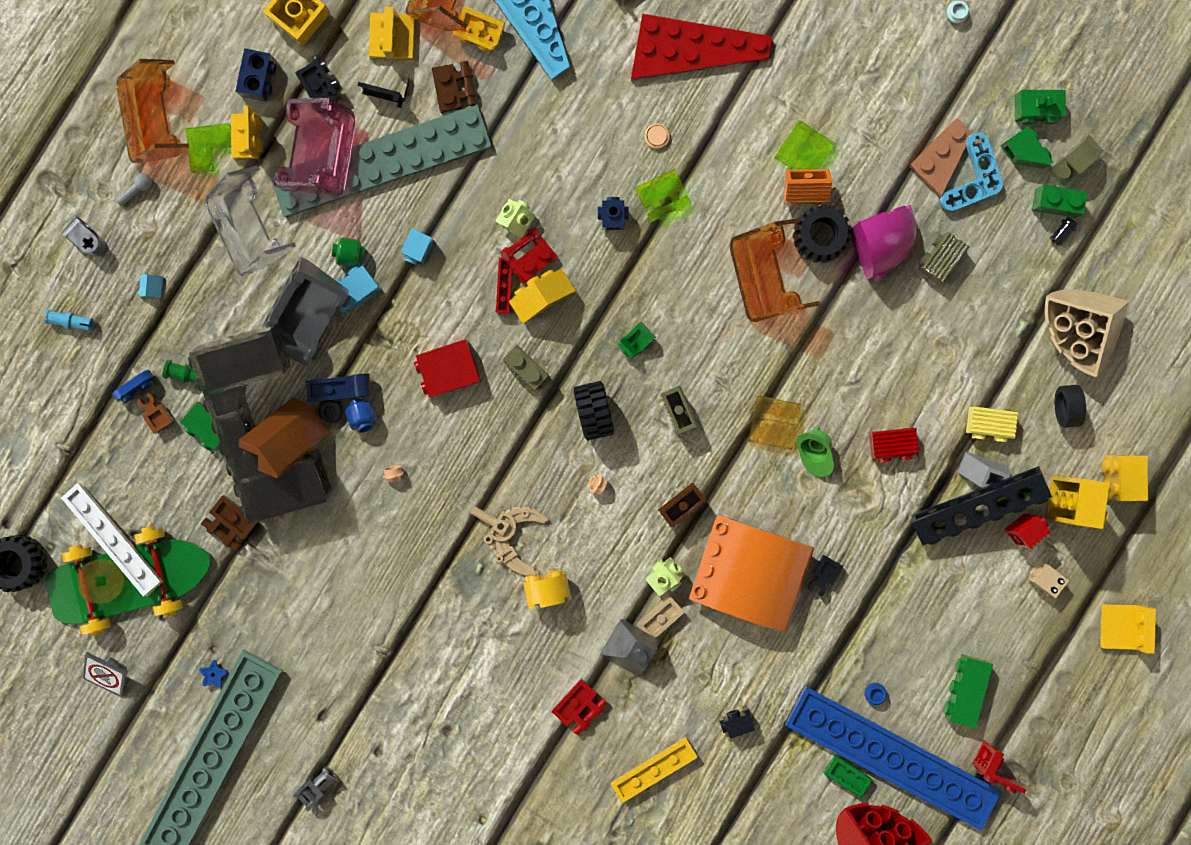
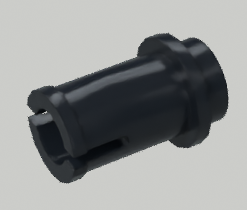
M1070 217L1062 219V224L1050 236L1052 242H1055L1061 236L1056 243L1058 246H1062L1072 231L1075 232L1077 230V222Z

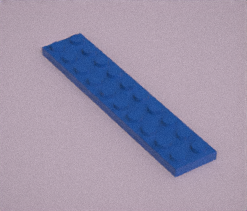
M806 685L785 723L787 727L979 830H982L1002 793L1000 789Z

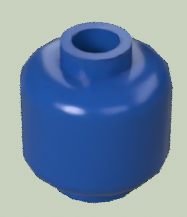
M360 398L350 402V406L345 410L350 428L358 433H364L373 429L374 424L377 422L373 405L369 401H363Z

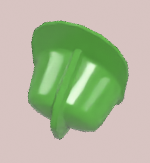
M815 427L808 433L799 435L796 444L804 467L815 476L825 477L831 474L834 469V459L831 452L832 439L830 436L821 431L820 427Z

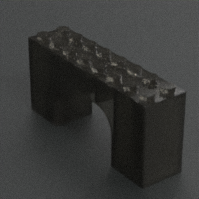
M277 323L205 343L193 349L189 353L188 362L191 369H195L197 388L200 392H203L205 398L203 400L204 408L211 415L213 433L217 434L220 440L218 443L220 453L225 455L227 473L233 477L235 483L233 485L236 497H240L242 503L240 506L241 513L244 518H247L248 523H254L327 502L332 492V487L319 449L307 452L282 475L275 478L258 470V455L239 447V439L255 427L246 401L247 386L258 381L283 375L291 366Z

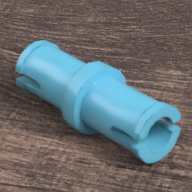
M51 310L46 311L45 317H48V319H44L45 324L64 326L68 330L75 328L91 332L93 325H90V323H94L93 318L76 316L71 312L65 314Z

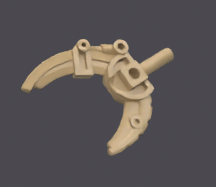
M474 506L470 514L492 526L490 532L484 535V542L489 546L490 550H493L496 555V561L504 563L513 571L525 576L539 575L538 571H535L532 566L525 564L516 556L517 553L513 546L509 545L508 540L515 534L517 529L516 523L524 521L545 523L549 518L543 513H539L538 510L530 509V507L522 506V508L516 506L512 507L511 510L508 509L506 512L501 511L498 518H495Z

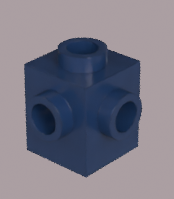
M607 197V200H602V207H598V220H602V230H624L625 220H629V206H624V200H620V197ZM615 211L617 214L611 215L610 212Z

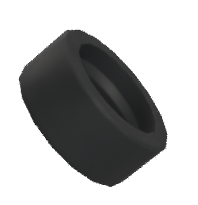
M1079 385L1058 387L1055 393L1054 406L1059 425L1063 428L1082 426L1086 418V400L1082 388Z

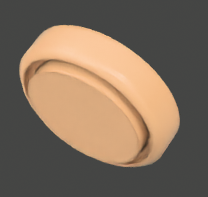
M657 123L650 125L646 129L644 138L650 148L657 150L664 148L668 144L670 134L664 125Z

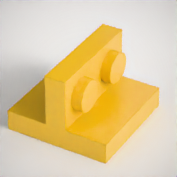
M385 7L384 13L371 12L369 58L414 60L415 15L397 14L394 7Z

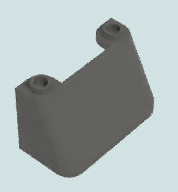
M300 257L263 323L258 343L308 366L311 359L315 360L320 352V348L317 347L318 341L337 309L339 310L341 307L345 308L351 298L348 295L349 290L312 262Z

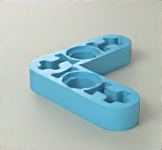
M973 133L966 139V148L977 179L944 192L939 200L940 206L944 210L954 211L1001 191L1003 180L989 139L984 133ZM975 137L976 139H981L982 143L979 144V148L978 146H973V142H975ZM980 151H986L985 154H979L978 156H976L975 154L979 153ZM983 157H986L990 162L986 170H982L979 166V161ZM993 171V174H990L989 177H983V174ZM990 180L996 182L993 189L987 187ZM970 186L976 189V196L973 199H969L966 196V190ZM949 196L961 197V199L952 202L953 206L951 204H946V201L949 200Z

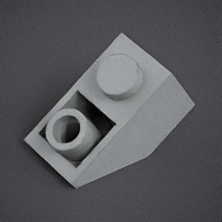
M966 451L958 468V473L982 488L1009 478L1011 475L1008 465Z

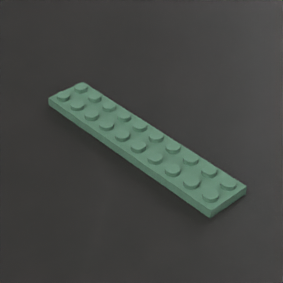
M474 105L270 175L283 217L286 218L490 149L492 146L478 105Z
M245 649L241 652L139 845L191 844L283 671L282 669Z

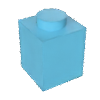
M411 228L400 253L406 256L404 260L411 264L417 265V262L424 264L434 240Z

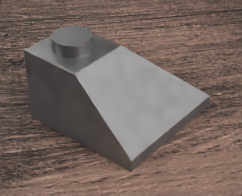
M620 619L600 655L639 676L647 668L656 653L659 639Z

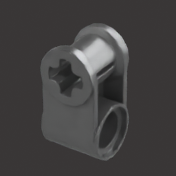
M77 216L61 232L66 239L75 244L81 251L92 256H101L106 251V242Z

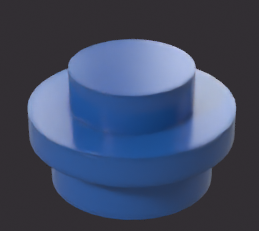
M871 683L865 688L864 696L870 704L880 705L886 700L887 691L880 683Z

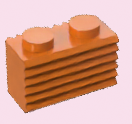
M787 169L785 171L783 191L785 203L799 205L800 203L811 202L812 204L820 205L823 202H830L832 177L829 169Z

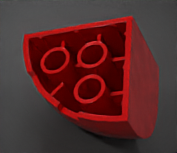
M869 803L851 805L841 811L836 821L838 845H929L933 841L926 831L913 819L908 820L899 814V810L885 805L875 806L869 805Z

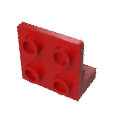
M983 740L972 763L978 768L977 772L983 775L984 779L994 784L997 782L1002 784L1005 789L1016 794L1017 791L1025 794L1027 789L1015 779L997 771L1003 765L1004 753L991 743Z

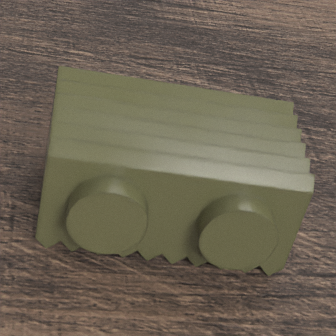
M946 232L943 235L939 234L932 243L934 246L930 253L926 252L919 261L922 265L918 270L939 285L947 280L969 249V245H966L950 232Z
M518 345L503 358V362L510 366V369H513V372H516V375H519L523 381H526V384H529L532 390H537L550 377Z
M680 385L660 394V397H662L661 401H664L663 405L666 406L665 409L669 413L668 417L673 422L672 425H674L676 430L675 433L681 434L698 426Z

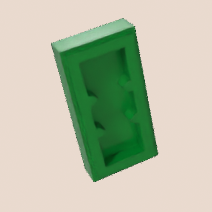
M834 754L823 771L824 775L862 798L873 781L871 777Z

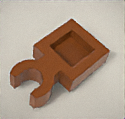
M147 393L150 399L149 403L145 404L143 399H138L137 403L141 408L146 409L147 412L142 416L153 434H157L173 424L174 420L164 404L156 405V396L153 393Z

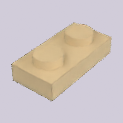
M668 595L637 623V626L656 638L685 612Z

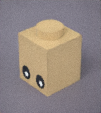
M1042 562L1032 568L1030 571L1031 576L1028 579L1053 598H1056L1069 582L1068 579L1051 566Z

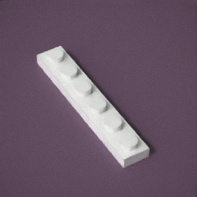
M77 483L61 497L143 597H147L163 583L162 579L82 484Z

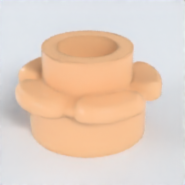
M392 465L383 469L384 475L382 477L390 483L401 480L404 471L401 470L400 465Z
M603 474L594 475L588 484L590 492L600 495L607 485V479L603 477Z

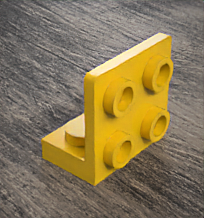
M244 106V114H231V151L233 159H260V152H263V141L260 139V130L263 129L262 118L250 106Z
M1102 604L1100 647L1103 649H1132L1155 654L1156 609L1146 605Z

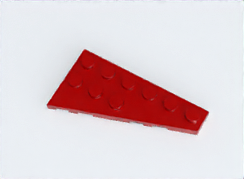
M642 14L631 80H638L644 77H658L659 75L671 73L678 74L705 70L711 67H725L738 63L745 64L765 61L769 58L772 36Z

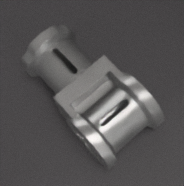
M327 766L322 768L323 772L316 778L313 776L293 794L294 798L298 797L306 806V811H309L327 791L326 789L332 783L338 782V777L331 768Z

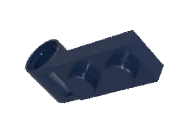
M369 373L305 381L308 403L372 396Z

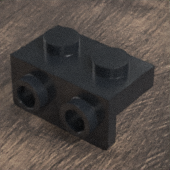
M314 56L312 63L295 73L316 109L320 112L341 100L338 93L341 89L335 79L330 80L327 73L330 70L324 60L319 61Z

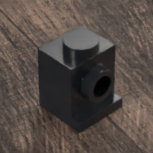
M746 705L742 706L743 711L739 712L737 709L727 712V716L722 717L723 720L719 721L723 734L728 733L730 739L755 731Z

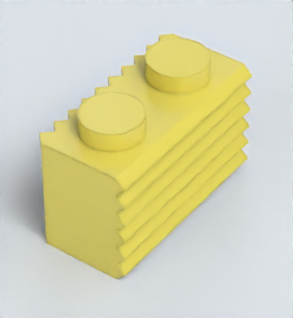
M969 407L966 433L972 434V438L985 440L986 436H993L994 441L1007 442L1008 439H1015L1018 412Z

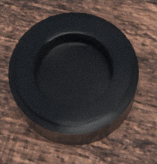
M334 401L324 403L320 408L321 418L327 423L338 422L343 416L342 406Z

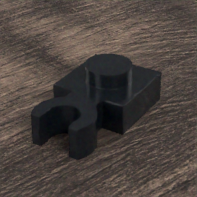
M822 555L812 572L817 578L809 583L808 589L812 591L815 585H819L820 591L818 595L822 597L826 592V583L828 582L833 585L843 565Z

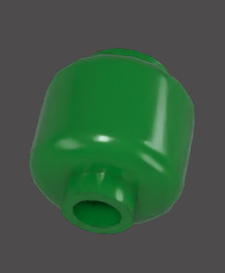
M341 237L338 240V244L333 243L331 257H336L335 262L337 265L354 268L359 263L362 264L364 246H361L359 240Z

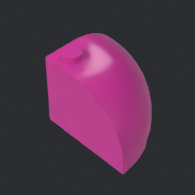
M911 205L893 209L894 211L887 214L883 212L872 216L852 227L850 234H852L851 241L867 280L874 278V281L887 277L886 272L899 266L910 254L917 233L916 219Z

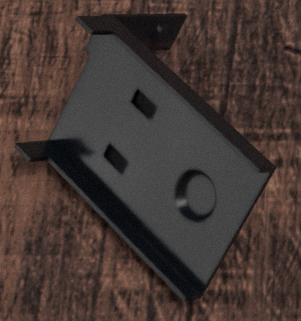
M408 78L403 98L400 92L362 82H358L357 86L362 88V94L398 103L397 107L402 108L403 101L406 99L410 78Z

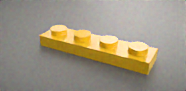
M684 737L611 782V785L621 802L624 803L698 758L688 739Z

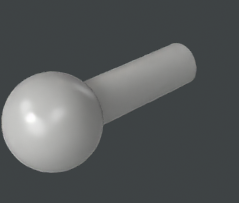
M145 173L136 175L134 184L116 199V202L123 206L140 190L146 191L152 186L151 177Z

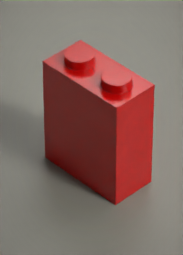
M467 339L415 355L417 361H414L415 369L418 374H422L424 382H421V387L424 395L428 394L429 398L482 382Z

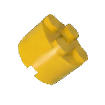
M563 570L546 572L547 576L544 577L538 574L525 577L526 581L523 582L528 609H535L534 604L535 606L540 605V608L564 603V598L569 601L572 600L567 575L563 573Z

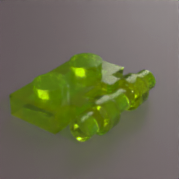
M675 169L635 187L644 209L651 205L654 208L653 212L647 214L650 222L657 219L662 220L666 218L665 215L674 211L679 212L683 210L684 206L690 204L688 196L679 199L677 193L684 190V187ZM670 197L672 203L661 207L659 201Z

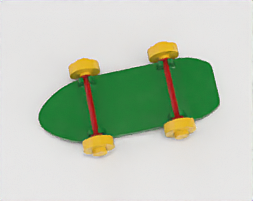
M155 526L141 529V534L134 535L136 544L145 543L134 547L163 581L147 597H143L107 553L84 559V557L93 555L91 547L83 548L82 544L69 547V552L63 553L61 556L63 563L72 560L73 562L58 567L45 580L53 616L56 620L64 623L78 624L88 622L80 626L81 634L90 633L92 637L103 634L104 629L111 627L109 618L101 620L100 618L161 603L152 607L154 616L163 614V618L177 615L176 610L184 608L182 599L172 600L188 593L202 581L211 567V557L204 548L188 541L178 539L157 540V538L165 537L163 528L155 530Z

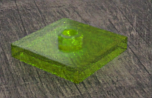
M799 120L774 158L793 170H817L836 144Z

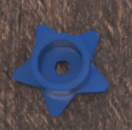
M213 660L209 667L199 669L204 676L203 686L213 684L221 688L222 678L228 673V670L222 669L216 660Z

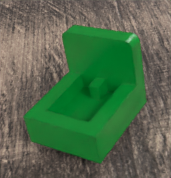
M641 321L617 344L624 355L633 359L656 336Z

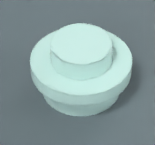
M959 0L952 2L946 11L948 19L953 23L964 22L969 15L967 4Z

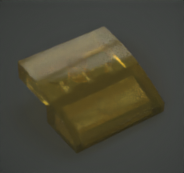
M757 396L748 442L792 450L801 404Z

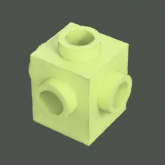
M509 199L495 222L507 231L522 238L536 215L529 211L530 206L519 200L517 203Z
M670 557L665 562L662 559L652 567L653 571L645 579L654 591L661 596L669 589L672 592L682 584L680 580L684 576V572L681 566Z

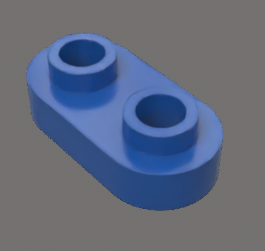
M150 370L143 371L115 390L112 395L117 402L123 401V403H127L135 397L134 393L140 389L143 391L151 387L155 377Z

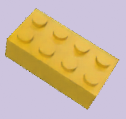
M1052 476L1050 485L1052 497L1048 499L1046 519L1103 529L1108 519L1106 506L1107 501L1111 498L1110 483Z

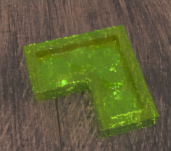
M231 124L185 128L190 172L214 171L212 149L231 147Z

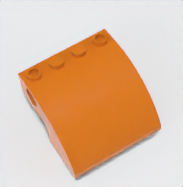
M717 515L689 599L737 618L786 632L814 547L728 517Z

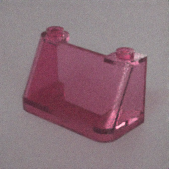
M331 98L288 99L286 117L289 123L296 126L289 168L280 167L277 169L273 186L285 190L328 196L342 195L345 190L356 126L354 112Z

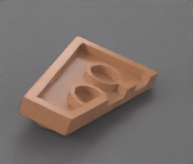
M958 118L909 165L939 197L942 196L966 147V139L972 134Z

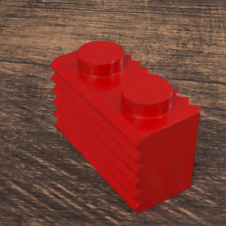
M916 428L869 432L871 458L877 459L878 463L890 462L891 457L899 456L900 460L913 459V455L919 454Z
M1026 513L1022 514L1004 529L1016 545L1033 549L1036 543H1040L1043 537H1047V534H1050V530L1047 528L1049 524L1042 516L1038 517L1034 514Z

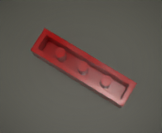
M499 257L495 312L497 314H510L511 304L509 301L511 300L513 270L502 257Z

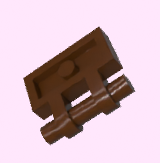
M468 61L460 62L461 71L455 72L453 64L432 68L440 113L462 109L461 100L467 99L469 107L477 105L475 99L477 93L472 83L473 71L470 69ZM463 80L465 90L459 92L457 81Z
M222 495L209 512L215 517L214 521L212 522L206 517L201 522V525L207 529L206 531L210 535L214 534L222 540L224 546L237 551L241 544L235 540L236 536L238 535L243 540L246 539L259 521L226 495ZM222 523L231 530L229 534L220 528Z

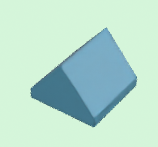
M149 274L141 275L139 297L162 299L164 277Z

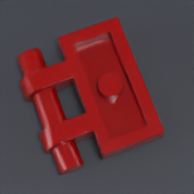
M580 678L551 712L567 727L574 720L577 725L573 731L579 736L584 730H588L591 726L590 723L597 715L600 716L604 712L603 709L607 706L608 702L603 697L597 703L594 702L592 699L597 695V692ZM588 706L591 710L584 718L581 717L579 713Z

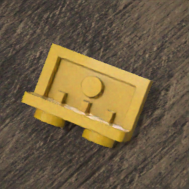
M464 6L457 28L453 30L452 34L458 36L457 39L461 42H473L478 44L479 49L490 52V50L498 48L506 22Z

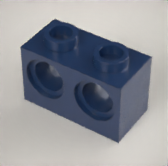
M244 48L235 92L241 97L267 102V98L271 95L273 88L271 83L272 74L274 75L277 70L275 58L270 53ZM264 61V66L261 69H256L257 62ZM260 82L259 88L251 91L252 84Z

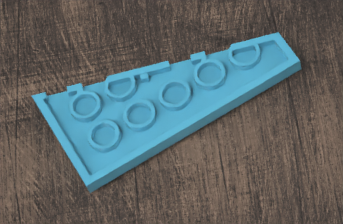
M494 0L552 81L570 68L549 0Z

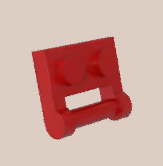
M536 227L527 231L528 234L509 248L505 247L500 251L501 257L524 284L558 258L557 254L541 237ZM533 241L536 246L516 260L514 254Z

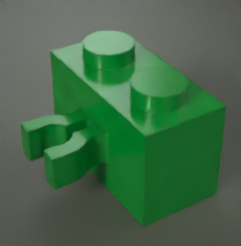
M1020 90L1015 94V121H1022L1024 125L1035 124L1036 121H1044V124L1047 125L1057 124L1059 120L1066 116V90Z

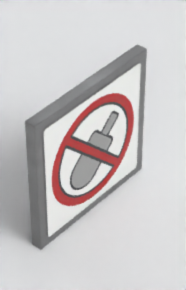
M88 652L85 654L83 679L120 697L124 695L127 671L116 666L118 661L111 657L108 661H105Z

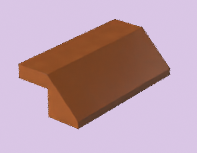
M291 398L240 438L239 447L258 455L259 471L278 478L329 435V430L312 405L296 398Z

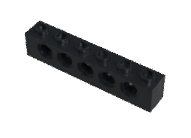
M1040 466L912 514V524L922 546L926 544L933 545L947 536L955 537L963 530L979 528L987 521L1000 520L1011 512L1019 513L1025 510L1027 506L1043 504L1052 495ZM1024 488L1030 489V492L1026 495L1019 494L1020 490ZM1000 497L1009 498L1005 503L997 502ZM979 505L987 506L984 511L976 510V507ZM958 513L966 515L963 519H956L954 517ZM937 521L945 523L941 527H935L933 525Z

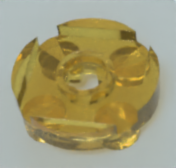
M98 559L87 563L78 574V589L80 594L89 602L106 603L120 595L126 578L114 561ZM105 576L107 585L98 587L96 585L98 582L96 577Z

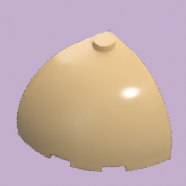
M1082 290L1052 292L1046 296L1045 321L1052 335L1050 338L1059 353L1062 352L1071 361L1070 364L1088 375L1098 377L1106 367L1115 349L1129 301Z

